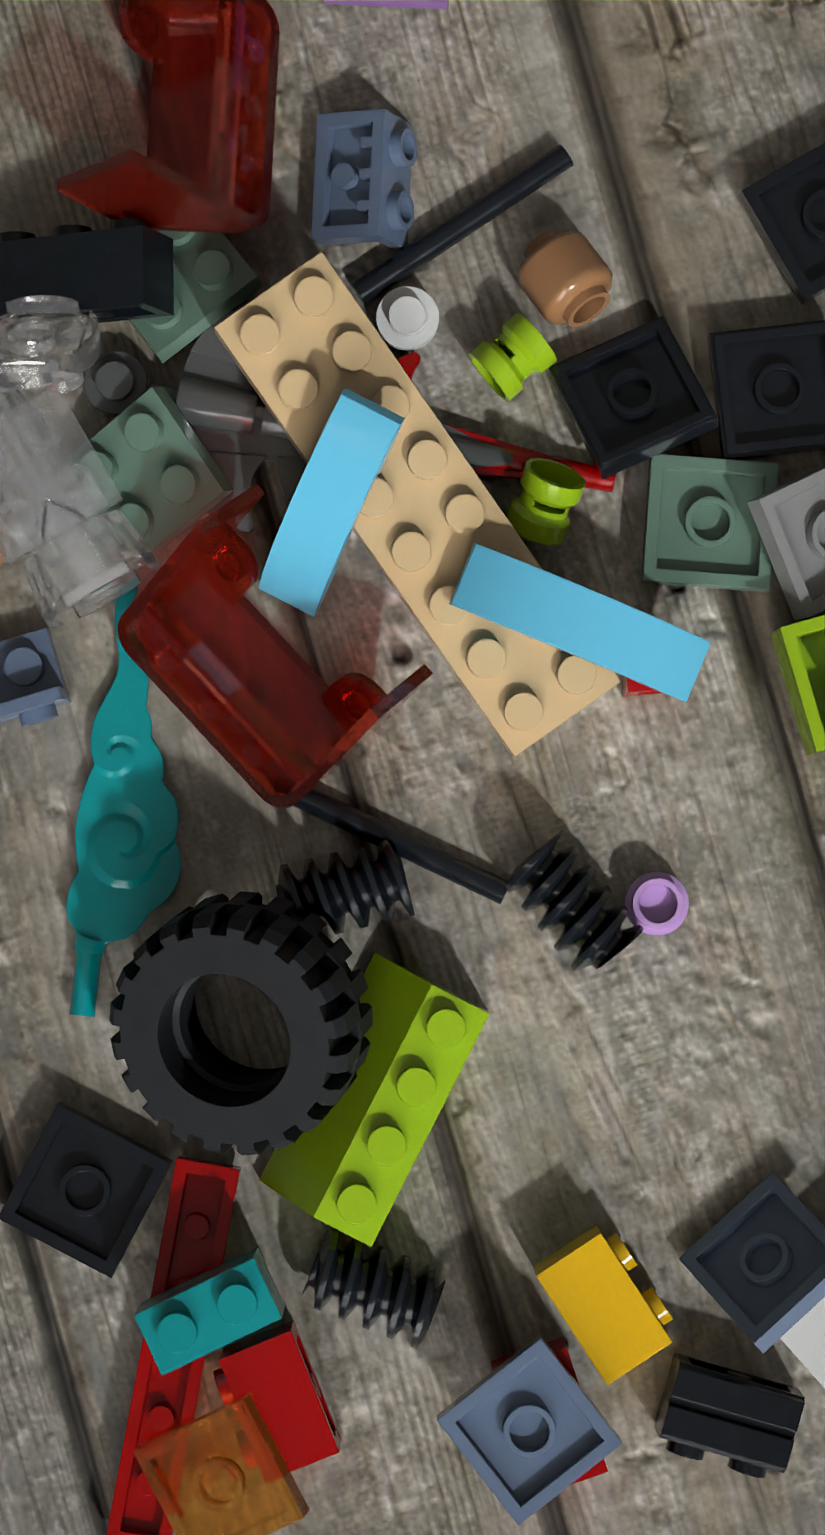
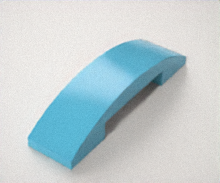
M347 388L344 389L287 508L264 566L258 589L315 617L339 566L337 563L366 498L386 462L405 418Z
M473 543L449 602L454 607L507 629L517 631L683 702L688 700L711 642L636 608L476 543Z

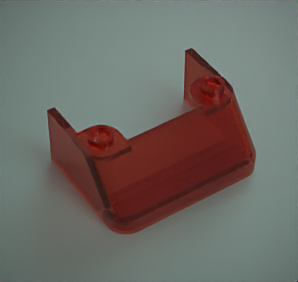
M120 0L119 30L123 40L134 52L153 63L147 157L133 149H129L58 178L56 191L111 220L117 218H140L147 220L149 228L155 231L241 233L262 225L267 220L270 212L280 37L279 24L273 8L267 0Z
M255 484L195 525L120 617L118 637L129 657L246 783L268 804L278 808H289L307 795L379 729L433 672L424 664L389 694H386L374 680L361 673L352 672L344 674L330 687L317 675L245 597V594L257 580L258 564L251 548L234 530L265 494Z

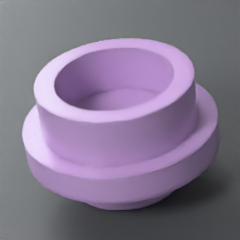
M649 872L639 876L631 883L625 895L624 905L629 910L627 917L633 926L639 924L644 928L643 933L658 936L673 932L683 923L688 913L689 899L684 886L674 876L663 872Z

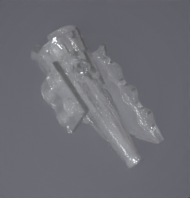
M0 356V554L9 566L35 551L23 563V570L41 616L48 628H55L64 625L58 613L73 608L77 616L81 618L100 609L142 583L136 573L138 569L146 564L154 573L160 568L161 561L122 510L101 514V512L122 501L123 498L58 385L54 384L32 397L20 382L19 374L15 367L6 364Z

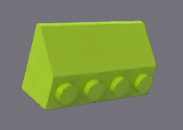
M376 952L364 973L368 989L359 998L360 1003H369L372 1006L373 1025L364 1035L369 1040L370 1046L366 1060L356 1071L357 1078L326 1117L311 1132L304 1131L296 1142L281 1149H274L259 1181L315 1219L372 1247L490 1015L487 1009Z

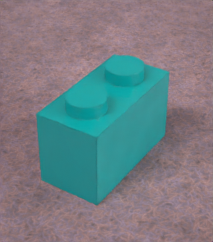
M258 1247L142 1302L135 1312L134 1318L163 1376L282 1319L285 1304Z

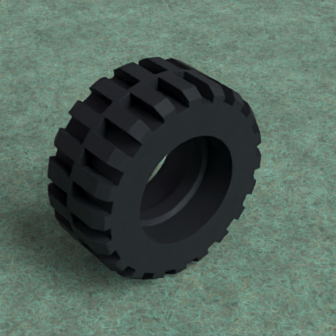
M240 891L230 900L229 897L222 893L207 897L194 908L188 906L145 940L133 953L134 959L122 969L116 982L117 990L121 994L111 1001L109 1020L112 1025L120 1026V1030L110 1039L114 1057L116 1060L125 1059L128 1067L121 1076L131 1093L139 1090L147 1100V1103L142 1108L155 1121L161 1116L174 1125L170 1131L171 1134L187 1143L196 1136L204 1139L203 1148L205 1150L225 1154L235 1144L237 1145V1152L241 1155L261 1154L269 1144L276 1149L296 1142L304 1131L311 1132L326 1117L357 1078L356 1071L366 1060L370 1042L364 1035L372 1027L373 1020L372 1006L369 1003H360L359 1000L368 989L364 974L360 969L350 970L346 960L351 956L352 951L344 940L339 938L333 943L322 932L327 923L313 912L305 919L294 913L296 904L293 901L276 896L270 903L265 905L262 904V895L259 892ZM207 974L236 976L254 984L270 997L280 1010L289 1033L290 1057L286 1066L274 1069L248 1067L231 1060L211 1043L201 1027L196 1012L195 992L200 976Z

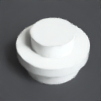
M412 286L398 287L387 293L380 301L376 312L377 329L383 340L396 349L411 351L422 348L433 339L439 326L438 307L433 298L424 290Z

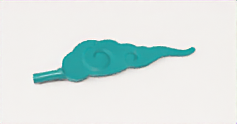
M132 580L124 583L115 604L119 666L116 678L93 722L90 750L94 766L85 784L76 820L75 848L78 873L73 879L68 892L66 910L68 921L75 932L73 950L76 951L69 1014L95 1017L102 954H105L106 945L110 942L124 940L135 934L143 925L149 913L159 908L172 895L179 881L181 871V854L176 841L179 826L178 805L173 794L163 784L164 761L160 750L151 739L152 722L150 714L146 709L149 675L132 620V606L138 592V586Z

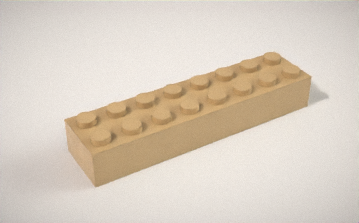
M322 252L214 327L220 342L306 464H308L328 419L345 388L405 418L386 462L371 487L353 527V531L508 753L514 757L620 683V680L613 671L449 604L473 543L537 568H542Z

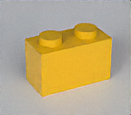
M595 1225L533 1266L537 1279L608 1386L673 1343L663 1327L673 1318L652 1286L641 1293L632 1280L628 1271L636 1267L637 1263L617 1232L606 1239L598 1226Z

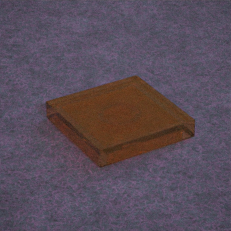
M250 1393L140 1445L134 1451L176 1535H268L303 1519L310 1511Z

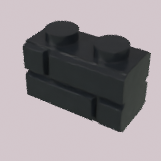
M675 1353L668 1372L665 1390L662 1394L654 1427L658 1437L667 1440L665 1448L674 1454L689 1459L703 1460L705 1451L729 1457L727 1466L739 1473L757 1478H765L767 1469L784 1473L787 1469L794 1444V1436L798 1430L803 1412L805 1397L797 1387Z

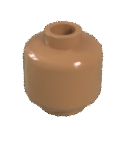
M548 231L536 237L527 246L524 252L526 259L519 270L518 282L547 322L554 325L569 324L570 327H579L592 321L606 308L610 301L608 292L612 285L613 274L581 232L566 231L556 234L553 231Z

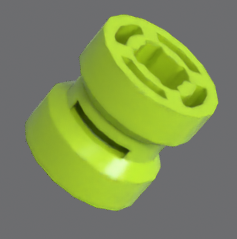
M517 312L502 324L501 334L492 342L482 341L468 353L472 364L479 374L506 402L511 401L523 390L524 380L533 373L543 374L557 362L553 350L543 336L523 315Z
M532 458L526 461L520 477V484L523 488L521 495L511 501L506 517L519 536L539 544L559 545L564 542L570 527V518L568 516L570 507L580 502L586 481L578 472L562 463L549 459Z

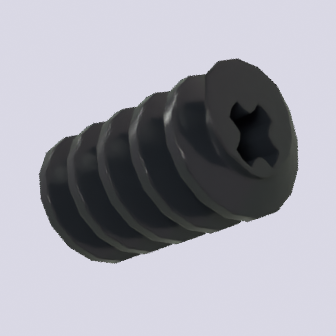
M561 830L514 869L505 888L508 892L526 886L530 889L521 905L525 912L541 906L546 908V912L537 927L541 932L557 926L563 929L554 945L557 951L575 945L579 948L576 957L570 965L573 971L591 965L598 969L634 941L644 928L638 924L623 930L620 929L629 911L624 905L607 910L603 909L612 893L611 888L608 885H604L592 890L587 889L596 870L591 865L574 871L570 869L579 850L576 846H570L558 851L554 849L563 833V830Z
M387 840L379 842L377 861H372L362 846L355 847L352 867H347L337 852L330 853L327 873H322L312 858L305 859L303 878L298 880L287 864L280 865L278 885H276L277 896L295 902L296 908L294 913L304 919L311 912L321 919H325L335 934L344 933L346 913L351 914L360 928L368 927L371 907L377 909L385 922L393 921L396 901L402 903L410 916L415 915L401 855L396 854Z
M330 1227L324 1235L303 1293L309 1287L314 1288V1309L319 1311L333 1296L337 1297L338 1318L345 1320L357 1306L362 1307V1328L368 1330L381 1315L386 1316V1337L391 1339L397 1335L405 1324L411 1326V1347L417 1349L423 1342L432 1322L445 1280L439 1287H435V1268L430 1264L425 1265L412 1278L411 1258L407 1255H402L390 1269L387 1268V1249L381 1245L367 1259H363V1243L354 1238L343 1250H340L339 1231Z

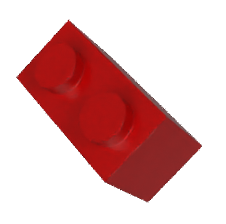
M294 1320L223 1348L219 1357L221 1368L213 1371L214 1379L225 1406L228 1408L236 1404L245 1428L237 1431V1435L250 1468L260 1465L268 1482L339 1453L341 1437Z

